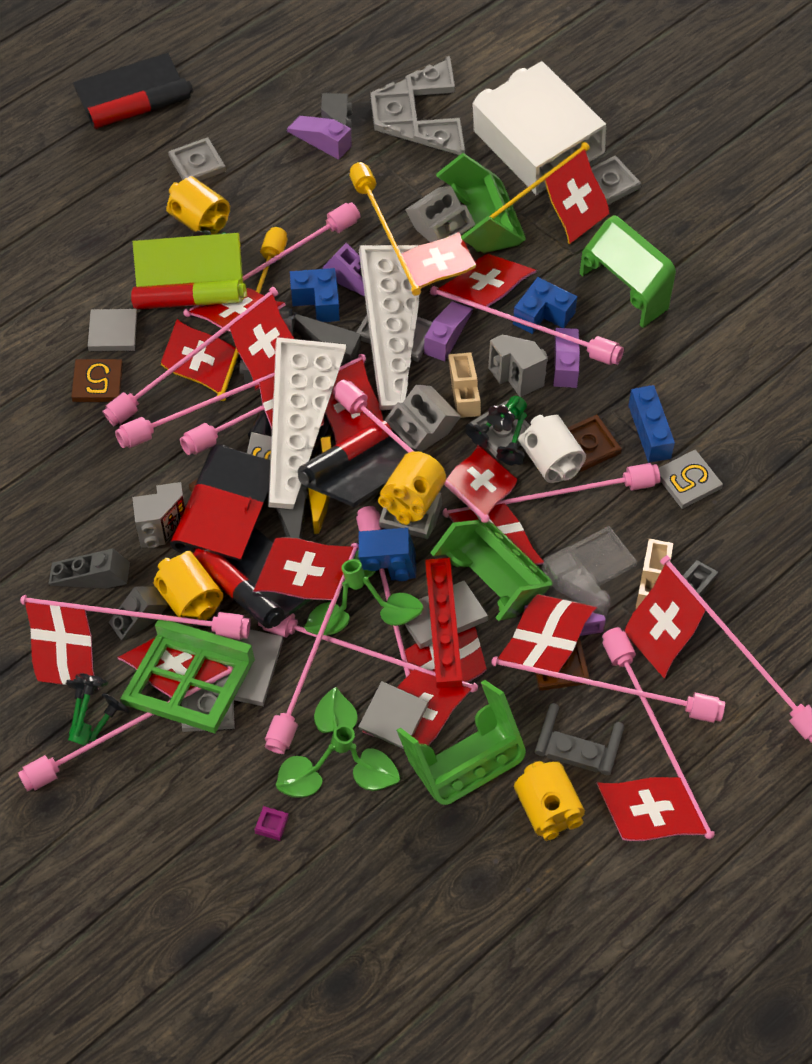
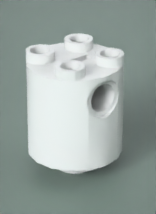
M559 415L536 416L531 420V426L518 437L520 444L544 479L549 483L572 479L586 460L585 452Z

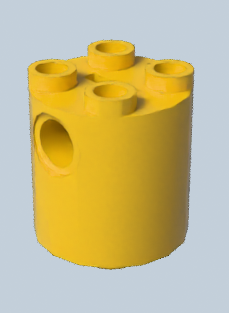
M193 176L171 185L166 211L194 232L209 230L212 235H215L225 226L230 214V204L226 199Z
M413 451L405 454L380 491L379 504L394 515L401 524L407 525L410 522L421 520L446 482L444 468L436 459L428 454Z
M186 551L172 559H163L158 564L159 571L154 578L153 584L175 614L181 618L207 620L212 617L223 600V592L193 553Z
M538 761L524 769V774L514 783V789L537 835L543 836L545 841L556 838L559 832L567 828L575 829L583 824L582 817L585 810L560 762L543 763Z

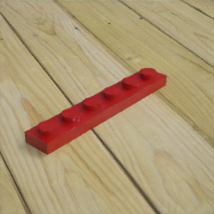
M450 558L427 559L425 563L436 687L463 686Z

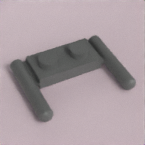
M556 703L550 704L535 754L539 756L545 755L549 759L596 773L599 771L604 775H611L623 734L624 724L621 722L614 724L608 748H606L605 745L557 731L552 732L559 706Z

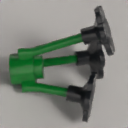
M512 396L506 405H492L488 409L489 414L486 417V424L479 426L468 423L466 425L467 436L472 439L475 445L487 448L489 437L486 433L490 430L489 427L493 425V429L498 432L502 430L510 431L513 428V421L518 419L512 442L506 447H498L496 458L504 461L507 465L523 464L525 454L517 450V441L523 421L527 417L524 412L527 408L525 400L519 396Z
M80 673L75 675L76 679L66 680V685L76 690L74 697L76 704L68 740L85 746L89 744V741L93 742L97 739L105 723L110 717L114 716L116 711H123L129 714L130 710L115 698L103 692L102 696L106 699L108 706L104 711L105 715L92 732V726L83 723L90 695H93L94 691L98 690V686H107L108 681L98 676Z

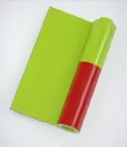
M239 233L133 241L136 287L132 288L131 299L134 309L239 303L247 296V288L243 284Z

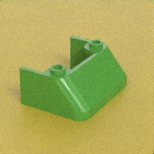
M464 153L436 174L439 179L452 186L459 202L467 206L476 225L462 235L461 239L473 246L477 252L487 253L518 246L526 240L512 205L494 219L490 217V215L510 201L505 186L497 175Z
M615 215L610 217L602 224L582 251L580 275L584 276L592 269H596L603 264L631 288L630 301L634 307L642 311L640 326L643 328L669 309L676 270L670 259L622 219Z
M481 520L452 523L430 552L433 556L447 555L450 558L451 564L456 567L469 566L500 597L497 602L500 612L495 617L498 621L518 617L524 612L525 605H529L537 594H545L552 585L551 579L490 521L482 523Z
M486 680L482 681L481 685L489 704L481 708L476 714L475 724L478 732L438 755H435L430 746L419 744L414 737L402 728L396 730L409 763L432 797L440 804H451L518 765L525 757V746L504 692Z

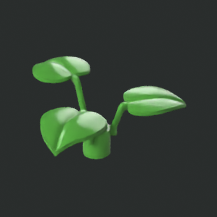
M357 550L354 559L348 560L342 565V572L345 581L342 582V605L339 607L338 604H335L323 635L338 633L349 623L350 616L344 612L347 607L349 587L357 590L366 584L379 604L384 607L380 615L382 620L389 625L398 626L406 624L420 615L424 608L417 598L406 593H394L389 596L387 602L383 601L369 582V577L376 571L363 570L359 560V550ZM331 602L320 604L310 613L304 626L306 631L318 635Z
M335 687L321 699L314 713L316 727L323 733L333 732L331 744L314 767L311 761L303 756H292L285 760L279 769L276 787L279 791L291 797L301 798L313 795L322 785V777L316 771L322 766L333 750L339 753L351 750L354 761L358 763L353 769V777L356 783L363 789L376 791L397 784L400 781V776L390 758L377 749H365L361 754V758L358 757L356 745L353 744L355 737L353 728L357 723V712L354 706Z

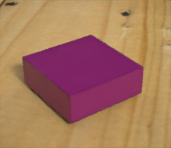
M263 806L255 827V834L281 841L289 813Z

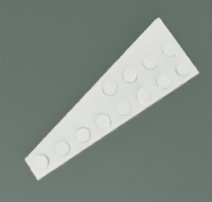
M392 245L360 246L359 256L380 410H392L397 402L403 403L406 399L419 295L414 296L412 294V286ZM420 245L397 246L400 253H404Z
M278 337L276 339L268 507L294 508L301 487L298 479V468L310 459L344 357L345 344Z

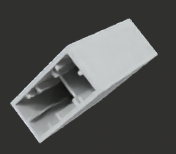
M542 61L528 70L525 68L517 70L512 74L508 82L494 90L486 89L482 91L473 102L474 132L528 187L581 148V144L584 142L590 147L586 151L589 162L605 153L606 123ZM545 181L532 189L535 195L547 189Z

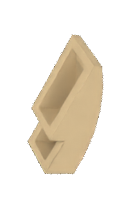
M472 353L448 354L456 412L461 416L460 418L481 416V400Z
M649 539L636 609L651 591L664 567L660 560L666 555L671 558L673 543Z

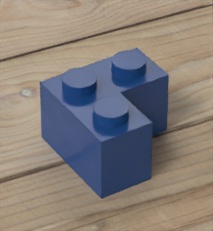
M335 268L290 271L292 306L315 305L316 320L321 322L339 321V301Z
M537 277L514 307V317L540 325L545 319L561 328H565L575 314L577 296ZM513 321V325L531 334H533L536 330L532 327Z
M408 527L359 531V560L363 570L377 571L381 568H388L391 580L406 581L416 578V551Z

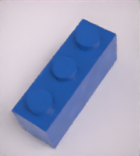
M655 386L631 389L628 406L648 463L671 459L675 442Z

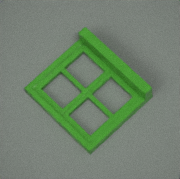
M158 620L155 624L157 636L120 698L122 704L216 734L255 661L252 645L176 622ZM167 647L195 655L185 675L156 667ZM205 659L234 667L224 687L194 679ZM152 673L180 682L169 702L141 694ZM191 685L219 694L208 715L179 706Z

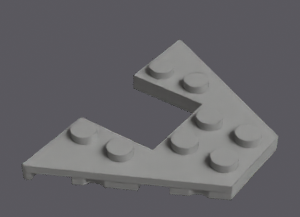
M447 56L446 60L434 66L430 64L423 70H417L405 76L403 81L396 84L392 82L382 89L371 92L374 130L457 155L465 154L460 118L417 121L414 95L455 92L450 56Z

